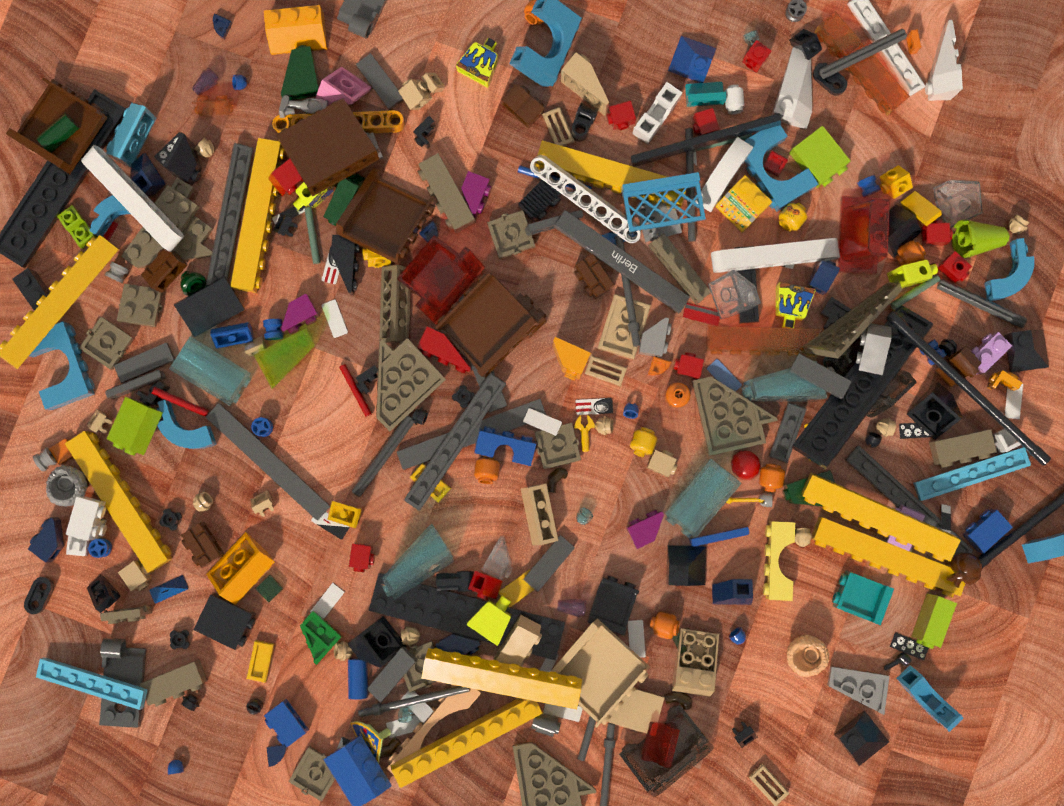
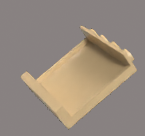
M597 618L551 672L566 676L572 675L582 679L578 705L597 722L595 725L597 728L601 723L605 725L612 717L609 713L613 709L617 712L624 704L622 699L625 695L630 697L637 689L634 685L638 681L642 683L648 677L647 670L650 666Z

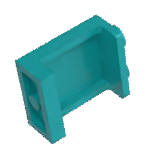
M846 571L845 574L842 573L839 579L840 588L838 592L834 593L832 598L833 607L881 625L894 588L850 571Z

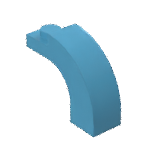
M112 195L100 202L93 210L99 216L92 221L89 231L96 236L101 235L103 237L116 218L131 213Z
M1024 238L1015 239L1010 242L1012 269L1009 275L1003 279L989 280L984 283L987 300L996 301L1019 292L1030 280L1034 269V256L1026 257L1028 247Z
M167 400L158 402L159 407L157 410L163 413L161 416L163 421H160L157 426L164 437L170 442L189 449H205L217 445L210 426L190 431L185 430L177 422L171 402Z
M1064 532L1030 540L1022 544L1027 562L1034 563L1064 556Z
M911 665L896 678L910 696L949 732L964 719L958 711L929 685L924 676Z

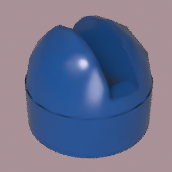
M233 75V89L243 90L246 88V77L243 75Z
M631 402L627 403L624 407L623 415L630 419L637 418L639 414L638 405L636 403L631 404Z
M738 627L729 634V638L735 644H742L746 640V635L742 628Z
M179 760L171 761L167 768L168 775L183 773L184 767L182 762Z

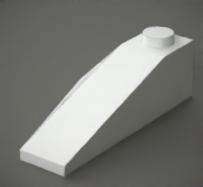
M948 20L941 32L928 82L925 85L928 101L951 100L963 89L961 64L956 63L959 52L958 49H954L956 36L953 20Z
M793 47L771 115L779 113L783 123L806 130L812 114L811 59H805L803 52Z

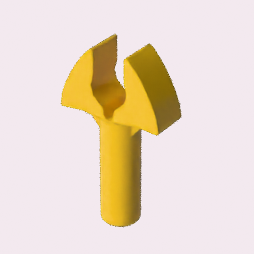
M581 415L574 425V429L581 431L583 452L589 451V430L595 428V424L589 415H587L588 424L585 428L581 424Z

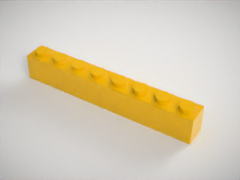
M258 138L230 286L235 290L257 293L262 285L260 275L261 270L265 268L264 253L268 251L269 247L268 233L272 231L271 215L275 213L276 204L274 199L279 193L268 178L274 170L281 166V161L285 159L286 151L279 141Z
M543 140L538 155L546 156L581 183L589 182L594 187L601 189L604 187L610 188L612 192L617 194L622 193L621 187L623 184L667 177ZM537 160L535 162L538 169L545 168L543 161ZM668 191L665 197L674 203L679 194L675 191ZM649 194L646 199L647 201L649 200V203L657 204L660 197L656 194ZM682 196L676 203L680 208L684 200ZM662 199L661 203H665L666 207L670 209L671 205Z
M101 235L97 239L94 236L86 244L89 247L86 252H79L74 258L76 261L72 268L69 265L61 273L64 276L60 282L55 280L49 287L50 294L47 297L43 295L36 303L38 308L34 312L30 310L23 318L26 322L21 327L17 325L10 333L13 337L8 342L4 340L1 343L0 357L14 368L18 369L119 250Z
M83 431L66 442L65 445L101 501L105 502L106 509L148 573L154 572L173 559L170 548L160 540V533L157 529H153L150 524L151 519L139 507L141 506L139 500L129 492V485L120 478L119 469L109 461L108 458L110 456L98 444L99 439L96 434Z
M810 473L801 493L805 497L804 501L815 505V503L823 505L822 509L831 513L835 510L841 513L840 516L846 520L852 521L853 518L860 521V526L870 529V527L878 529L877 533L885 537L889 535L896 537L895 541L903 545H907V543L912 544L915 550L924 554L928 551L933 554V558L942 562L944 559L951 561L961 541L955 535L813 473Z
M822 517L817 519L811 538L815 540V545L826 548V545L833 547V552L844 555L846 552L851 554V559L862 562L864 559L870 562L869 566L880 569L882 566L888 569L887 573L899 576L900 573L906 576L905 580L913 583H917V581L923 582V587L934 591L936 588L943 590L941 594L951 598L954 595L961 596L965 583L962 581L959 588L954 586V582L947 580V577L954 573L950 567Z
M428 648L422 673L423 679L576 710L582 688V679L576 676H566L556 672L541 671L537 668L521 667L517 664L501 663L497 660L481 659L478 656L461 655L458 652H446L438 648Z
M517 698L391 764V771L399 787L402 788L543 713L537 701Z

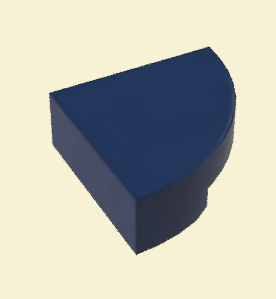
M214 13V29L225 40L233 23Z
M434 221L419 232V235L431 248L434 247L438 239V230Z
M285 744L266 747L268 766L272 767L283 759L287 751Z

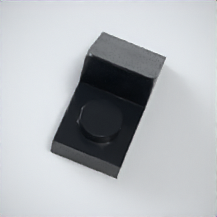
M101 574L87 587L95 610L100 613L106 608L108 609L120 598L119 592Z

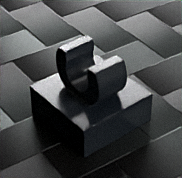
M280 214L273 232L282 236L293 237V234L289 233L288 228L290 226L297 228L298 225L292 222V218Z
M741 722L743 726L742 732H737L735 728L732 730L735 734L734 738L740 747L743 748L755 740L757 735L751 726L747 727L744 722Z

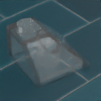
M949 180L933 187L935 204L941 210L944 223H950V228L955 226L960 220H969L983 213L980 183L978 181Z
M731 270L708 284L720 320L750 310L761 304L755 285L735 270Z
M501 535L481 570L503 580L504 577H509L513 568L510 567L512 560L506 537Z

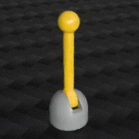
M763 492L758 498H732L727 496L725 501L728 504L732 502H759L763 507H772V492Z

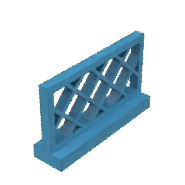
M699 172L623 184L621 191L629 232L705 220ZM687 188H696L697 195L693 200L683 194ZM668 191H675L679 194L674 203L665 197ZM649 194H656L660 197L655 206L646 200ZM681 196L690 202L685 211L676 205ZM629 197H637L641 200L636 209L629 205ZM662 199L671 205L666 214L657 208ZM643 203L653 209L647 217L638 211ZM692 204L699 208L700 216L692 217L687 213ZM673 207L683 214L679 220H673L668 216ZM654 211L664 217L660 223H654L649 219ZM635 214L645 220L641 226L633 227L632 218Z

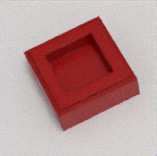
M771 151L763 165L764 170L779 177L788 159Z

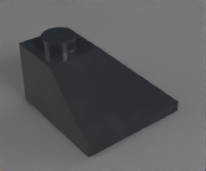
M181 132L163 167L172 175L193 185L200 179L202 168L197 151L194 149L195 144Z
M1043 330L1019 331L1004 335V338L1012 345L1007 351L1011 373L1049 368Z
M939 382L930 388L907 412V415L934 440L962 419V414L953 394Z
M667 545L666 584L676 586L705 585L706 546Z
M384 615L348 643L360 660L379 668L390 661L402 647H407L403 645L402 639Z
M865 711L861 712L834 734L858 766L862 765L889 743L888 739Z

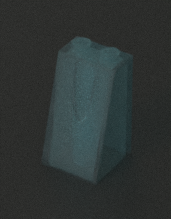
M191 335L169 368V370L229 406L232 402L234 404L237 403L242 395L239 391L242 387L246 388L252 379L249 377L251 374L249 371Z
M790 368L750 379L743 383L744 387H741L743 396L751 402H817L827 398L825 390L789 372Z
M706 459L663 513L667 516L665 520L673 526L676 524L682 528L680 532L686 537L690 538L692 536L696 538L742 483L715 461Z
M433 524L424 530L382 577L384 583L381 586L388 597L392 595L395 600L454 562L451 552Z

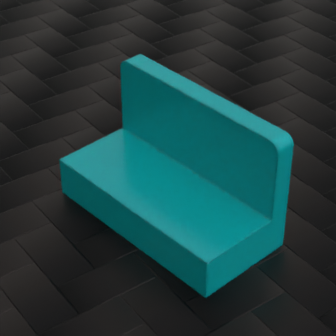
M723 82L685 85L686 107L724 105L726 101V92H723Z

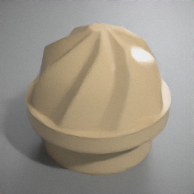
M205 138L194 148L198 152L197 154L203 157H210L214 153L212 142Z
M1016 214L1014 218L1011 217L1009 229L1012 233L1021 234L1028 229L1027 225L1030 222Z
M608 416L599 418L595 423L596 430L603 435L612 434L614 429L613 418H608Z
M891 418L881 419L876 424L878 433L884 437L888 435L893 436L896 429V421H892Z
M207 492L198 493L193 499L194 508L198 511H207L213 504V499Z
M795 529L796 544L801 547L810 544L812 538L810 529Z
M408 626L406 629L401 630L403 645L408 644L412 646V644L418 642L420 633L416 628Z
M341 641L335 644V659L344 661L351 657L353 650L347 642Z

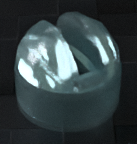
M757 30L743 35L747 45L752 46L753 42L755 43L756 40H759Z
M580 508L576 515L577 522L582 525L588 524L593 518L592 512L587 508Z
M408 707L399 709L398 721L400 723H409L413 719L410 716L413 714L411 709Z

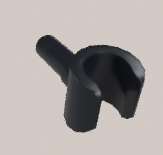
M902 652L894 661L883 667L885 671L899 663L905 667L910 664L912 659Z

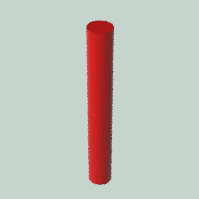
M341 365L339 369L365 417L372 415L347 365Z
M154 387L151 392L155 396L206 417L209 411L157 387Z

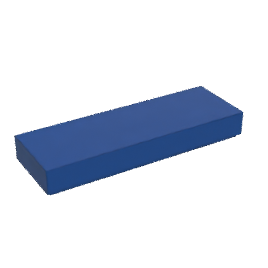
M741 527L690 538L689 541L690 545L695 547L746 536L750 533L748 527Z

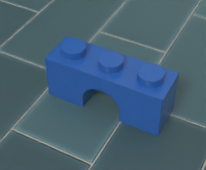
M484 426V429L479 428L474 448L475 454L494 457L498 446L508 445L513 449L512 462L531 466L536 448V442L533 441V437L522 435L520 438L514 436V433L509 431L499 433L495 432L494 428Z

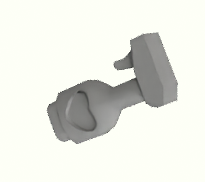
M284 95L279 107L280 118H285L288 114H295L294 109H302L306 113L314 114L316 111L326 108L328 100L309 98L303 101H290L289 97Z

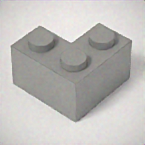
M871 323L861 334L860 345H863L862 352H858L856 363L859 364L860 371L883 375L891 342V327Z

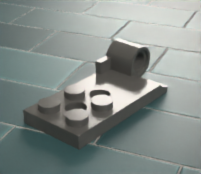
M344 0L337 20L348 24L349 32L367 39L372 34L387 0Z
M104 638L101 644L103 676L141 687L140 683L144 682L146 649L126 647L125 639ZM101 698L99 725L140 727L141 710L126 706L125 711L122 712L117 709L116 702Z

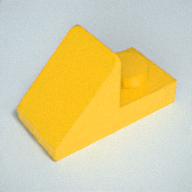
M332 501L327 520L356 528L362 508Z

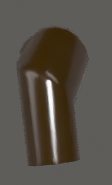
M556 468L548 475V492L556 493L557 482L561 479H566L568 476L566 469Z
M683 692L664 694L666 704L677 702L683 706L684 710L692 708V699Z
M393 737L387 746L381 747L380 758L390 757L399 747L401 741Z

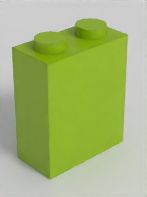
M823 126L796 145L789 153L803 171L809 168L818 183L816 188H819L821 185L826 187L833 181L832 177L838 174L840 176L848 170L847 165L851 162Z
M125 397L107 440L113 442L112 446L124 450L125 453L133 456L136 453L144 455L163 413L144 403Z
M927 593L911 636L917 639L916 643L931 649L934 646L941 648L957 603Z

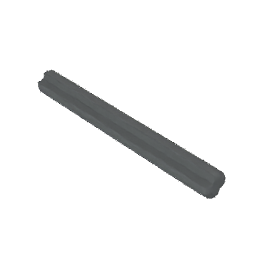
M900 29L822 67L819 73L825 79L906 39L907 33L904 29Z
M941 279L937 285V289L1015 326L1022 328L1027 322V318L949 281Z
M410 416L404 418L352 489L356 496L360 497L413 426L415 420Z

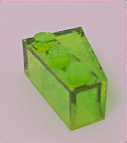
M306 328L254 354L271 389L275 388L316 346V343L309 329Z

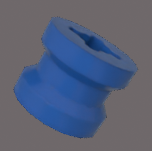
M875 175L857 183L858 187L862 189L863 197L881 190L880 186L876 184Z
M259 417L252 422L251 428L255 435L267 437L273 432V423L267 418Z
M105 538L95 539L90 542L88 551L92 557H106L112 551V544Z

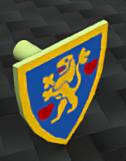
M359 721L351 722L356 737L362 736L379 764L382 741L391 735V731L386 728L378 733L370 724Z

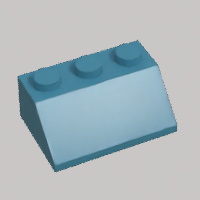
M133 103L124 111V118L121 124L116 127L115 136L106 148V154L109 157L129 167L137 159L157 119L145 106Z

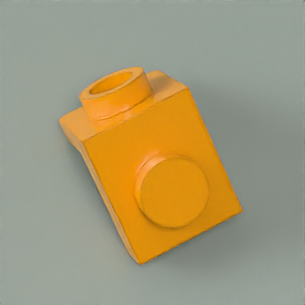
M1002 370L991 375L988 380L990 384L987 388L990 390L995 389L1001 383L1010 390L1015 391L1020 388L1022 382L1018 380L1019 377L1015 374Z

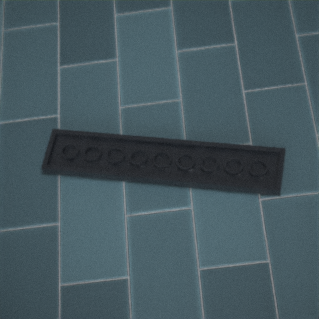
M95 89L88 98V104L92 105L94 103L103 109L102 113L108 118L71 174L47 160L0 232V254L23 268H26L58 219L57 216L62 213L88 173L89 169L82 163V158L93 145L103 150L115 132L116 127L124 118L123 115L126 108Z
M903 305L895 310L923 339L933 327L932 322ZM888 321L884 326L891 327V342L883 375L860 371L859 364L855 363L844 377L852 382L843 399L831 394L792 445L794 450L825 470L917 348Z
M378 573L369 611L492 643L467 625L469 620L487 601L447 590H437L436 587ZM508 607L506 612L511 615V618L498 645H502L519 616L522 615L541 625L540 634H542V637L537 645L534 644L532 646L531 654L556 660L565 622Z

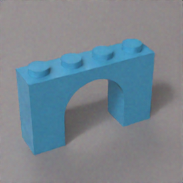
M536 0L531 13L550 27L553 36L552 47L545 57H542L528 46L516 47L509 64L539 85L553 86L557 81L558 73L565 62L566 54L572 45V40L579 29V23L582 18L558 0Z
M781 125L759 131L745 140L746 143L754 147L745 160L747 172L751 177L754 176L758 182L756 183L757 187L772 201L769 206L772 209L774 208L776 212L815 189L818 185L809 168L786 181L775 180L764 170V154L784 142L788 137Z
M66 322L55 324L29 355V357H36L52 350H61L69 360V372L66 378L57 385L39 391L46 410H55L95 395L93 391L95 385L92 379L88 377V366L82 360V350L79 348L80 345L76 343L74 337L76 335L75 329Z

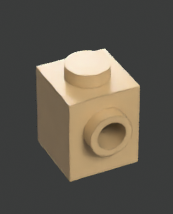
M409 79L403 83V87L398 91L410 110H420L433 99L427 90V85L421 80Z
M654 450L646 468L669 477L670 474L674 475L678 464H675L677 459L673 458L674 454L666 450L662 452Z
M140 560L133 561L118 572L130 591L138 590L140 592L148 587V582L152 580L151 572L148 573Z

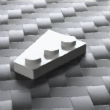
M830 666L827 683L829 687L884 715L890 676Z

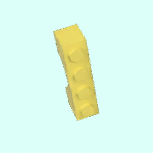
M769 521V525L765 527V536L768 537V544H765L764 549L765 556H767V564H764V575L767 576V581L763 584V595H766V599L793 601V581L782 574L778 560L781 551L787 545L795 542V523Z

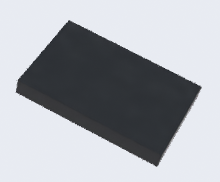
M225 276L174 303L175 308L194 337L245 310Z

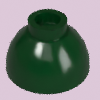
M185 271L182 273L180 286L184 295L189 296L206 286V278L198 272Z

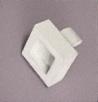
M68 535L66 554L88 556L89 541Z

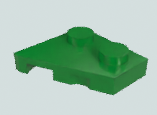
M312 611L300 625L316 665L342 637L338 631L315 611Z

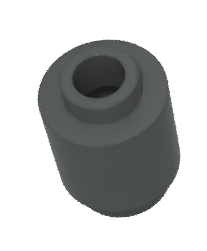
M543 713L534 718L531 728L535 729V732L553 737L554 733L558 734L561 723L558 722V717Z

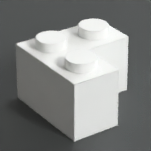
M77 496L66 535L87 541L102 538L107 530V525H105L107 520L102 519L106 512L105 502L86 496Z

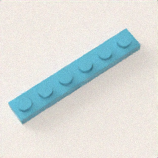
M1021 447L914 482L913 484L919 501H923L1031 466L1026 449Z
M45 657L40 658L36 678L138 710L144 708L148 689Z

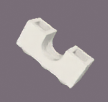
M666 82L647 113L643 114L634 127L633 135L649 144L679 102L683 92Z

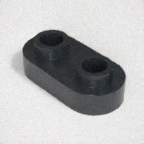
M828 63L818 64L813 70L814 80L834 96L843 94L847 88V80L839 72L823 79L819 75V70L828 65ZM837 84L839 89H835L833 85Z
M39 577L34 580L24 601V609L27 613L38 614L45 609L54 589V583L49 577ZM43 583L47 585L45 590L42 588ZM35 601H38V607L34 606Z

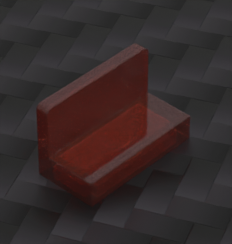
M651 721L641 759L643 761L655 762L665 768H671L680 729L667 723Z

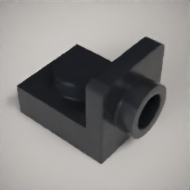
M802 29L789 40L791 46L801 50L807 60H810L822 50L817 34L806 29Z
M430 116L413 131L414 141L420 147L425 146L427 149L430 147V143L424 137L430 136L436 126L435 121Z
M372 366L356 377L358 381L356 386L361 393L371 394L366 383L369 382L371 384L378 379L377 366Z
M158 381L149 389V395L139 390L136 394L141 397L139 400L144 404L157 406L162 398L151 394L153 388L157 387L167 392L170 386Z

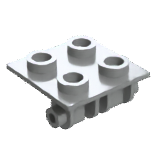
M660 202L657 206L665 214L669 211L665 203ZM643 203L638 211L647 217L653 209ZM672 209L668 216L673 220H679L676 210ZM654 211L649 219L654 223H660L664 217ZM638 215L640 225H642L645 220ZM680 224L642 230L645 242L657 239L663 233L666 236L682 233Z

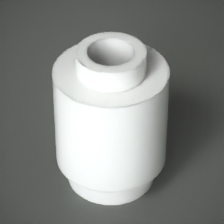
M730 85L724 91L726 92V110H728V114H740L745 107L743 88L739 87V85Z

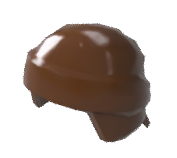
M958 553L948 562L954 573L949 575L947 580L954 582V586L959 588L962 581L967 585H972L981 577L982 564L971 553Z

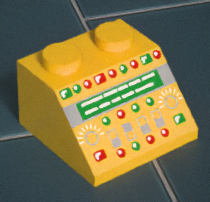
M745 175L715 207L742 233L769 207L772 201Z

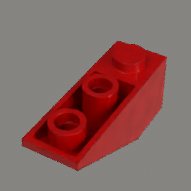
M426 327L417 346L421 353L428 358H431V356L437 357L438 362L446 366L450 363L456 366L455 370L463 374L466 371L471 373V368L443 333Z

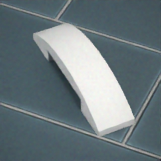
M738 137L727 150L701 190L703 206L709 212H712L722 197L721 195L754 148Z

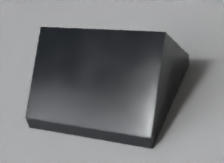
M898 205L893 206L868 229L871 235L893 258L898 254L897 249L911 240L913 241L922 232L915 215Z

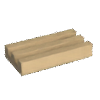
M560 107L542 114L554 144L565 147L567 144L574 143ZM555 113H558V116L567 134V140H565L563 136V133L554 115ZM548 116H551L552 121L561 139L560 143L557 140V137L554 133Z
M591 355L585 374L621 386L627 368ZM593 361H595L603 365L620 370L622 372L621 374L607 370L605 368L593 365L592 363ZM590 368L617 377L619 381L591 372Z
M762 763L757 769L753 770L752 774L748 775L750 780L774 806H777L790 794ZM762 770L784 792L783 794L780 795L778 791L767 781V779L760 773ZM757 775L778 797L776 800L755 779Z

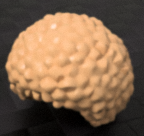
M805 635L795 638L790 643L786 658L788 665L795 673L802 677H810L819 674L828 666L829 651L824 642L811 635Z

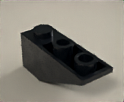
M332 235L331 255L348 293L354 296V291H357L358 287L355 272L359 270V260H356V253H360V245L340 235Z

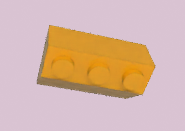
M320 5L264 11L265 31L271 55L291 53L292 49H296V47L301 45L310 46L312 51L327 49L324 13Z
M554 337L553 349L560 368L565 373L564 376L573 381L576 378L580 380L591 353Z
M245 532L206 575L218 594L236 605L249 589L257 583L261 576L270 569L275 561L257 541Z

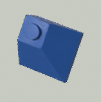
M681 36L668 71L696 82L704 83L716 48Z

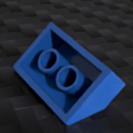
M361 735L353 738L323 759L352 806H363L392 786Z

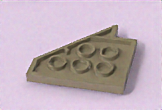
M193 216L182 232L184 235L183 239L173 250L184 261L210 257L212 251L202 244L213 229L196 216ZM142 227L121 257L137 268H144L147 264L154 261L160 250L165 248Z
M407 337L393 350L382 339L379 340L376 418L389 431L394 429L446 380Z
M713 377L692 381L709 456L766 443L762 424L778 421L775 416Z
M526 742L513 745L522 806H582L580 795L596 793L595 787L535 743Z

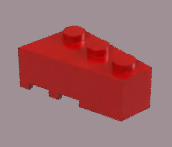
M290 158L274 170L268 178L282 197L287 193L289 195L295 193L298 188L297 186L304 182Z

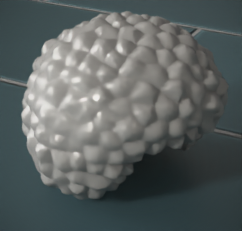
M61 465L56 467L47 478L46 493L51 503L64 507L72 506L75 503L76 497L84 496L88 486L85 474L71 466Z

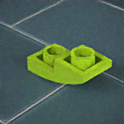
M73 205L57 216L81 249L87 246L86 244L93 236L97 239L96 235L89 231V225Z

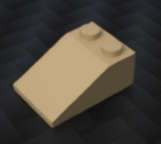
M575 53L561 70V82L591 106L598 108V111L605 116L608 112L609 101L592 65L589 63L590 60L583 54Z

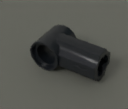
M474 571L437 573L436 589L457 590L460 592L472 591L468 588Z

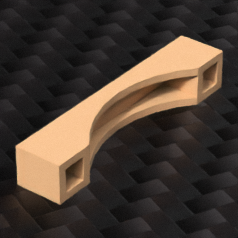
M470 688V692L439 699L438 701L441 704L436 709L432 707L433 712L424 724L420 722L414 728L413 732L415 734L411 739L407 737L400 745L402 747L401 751L398 754L394 752L387 760L390 764L386 769L392 773L391 764L420 750L425 736L439 720L458 710L468 709L479 697L482 690Z

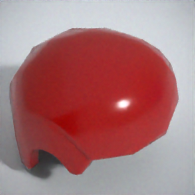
M749 450L739 451L732 458L731 468L733 473L741 480H752L760 472V460L755 453Z

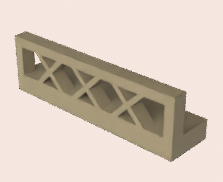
M664 233L648 245L695 305L711 293L709 288Z
M400 265L382 267L380 339L385 343H400L406 337L409 339L411 267ZM388 271H392L390 281L388 280ZM389 291H391V297H390V299H388V292H389ZM390 309L391 314L390 317L387 318V312ZM388 328L390 329V338H386Z

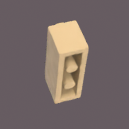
M539 484L521 488L532 545H544L558 541L547 485Z
M520 615L493 660L506 664H517L523 667V660L530 657L533 650L532 646L534 644L537 645L542 637V634H540L541 625Z

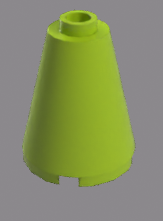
M960 220L954 226L956 232L952 237V247L961 257L969 258L1005 246L1010 236L1004 227L970 220Z

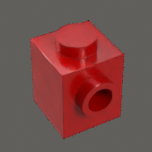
M756 40L745 54L742 63L757 73L767 61L772 51Z
M631 101L609 106L606 118L608 125L612 124L613 130H625L629 128V125L635 124L636 116Z
M713 108L694 114V124H692L695 135L701 136L720 130Z
M935 220L928 226L924 225L921 227L922 246H942L951 242L953 231L950 228V223Z
M954 251L937 268L952 283H955L959 280L961 282L969 276L970 273L968 271L972 266Z
M685 352V355L681 354L679 359H675L673 367L676 370L675 375L696 380L700 379L704 359L696 358V354Z
M352 543L349 567H353V571L365 572V569L368 570L371 565L374 566L375 554H372L373 545Z
M475 571L468 589L477 592V597L488 600V597L496 599L503 581Z

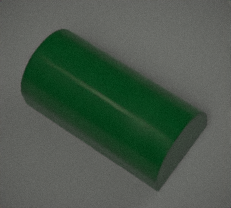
M64 113L37 137V140L48 152L52 153L80 128L70 115Z

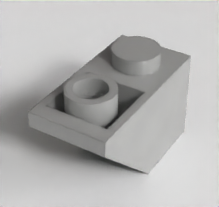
M664 318L642 334L638 354L661 358L663 353L666 354L668 343L665 342L666 335H670L671 324L668 323L669 318Z

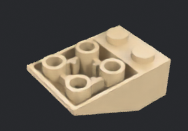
M680 629L672 691L711 697L715 691L719 634Z

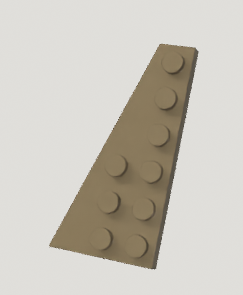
M886 283L803 346L805 352L838 359L903 290L900 283Z

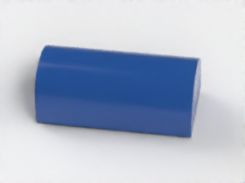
M250 322L215 328L210 331L216 349L253 342L254 339Z
M349 658L348 699L368 698V663L359 658Z

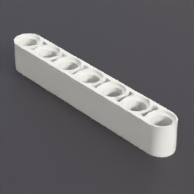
M93 145L82 158V163L163 248L172 251L183 239V233L100 147Z
M538 155L532 160L530 168L535 175L626 242L635 243L640 239L641 231H637L638 234L635 237L628 235L627 231L629 228L625 214L544 155ZM537 160L543 161L545 168L538 169L535 162ZM551 173H559L560 180H553L551 178ZM572 183L575 185L576 190L569 192L566 189V185ZM583 195H589L591 197V202L584 203L581 197ZM603 206L606 208L607 213L599 214L597 208ZM620 218L622 224L616 226L612 223V219ZM632 220L633 227L639 226Z
M837 238L719 250L711 253L714 273L840 258Z

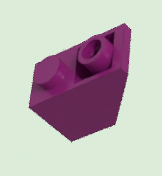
M468 171L461 189L473 217L477 218L478 213L482 214L485 206L483 200L485 196H489L492 186L490 185V179Z
M304 294L289 302L281 327L284 333L294 334L304 324L311 325L317 321L316 318L320 315L309 295Z
M653 510L647 513V518L641 521L639 518L628 522L630 526L626 527L636 549L655 541L664 516L662 511L657 512V510Z

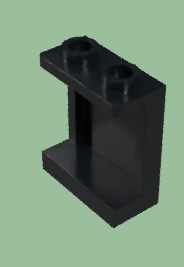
M607 575L606 578H601L587 622L592 624L598 618L611 631L625 636L626 626L639 590L636 589L637 585L625 582L624 585L617 582L618 578Z
M213 593L210 594L193 630L236 650L240 646L243 647L248 638L245 635L248 629L253 628L256 622L254 618L256 613L253 611L249 612Z

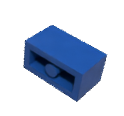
M987 509L979 516L981 519L976 523L972 522L965 528L966 532L963 536L979 553H985L1013 528L998 510Z
M287 699L264 715L267 726L275 730L278 741L282 745L285 744L286 747L309 731Z

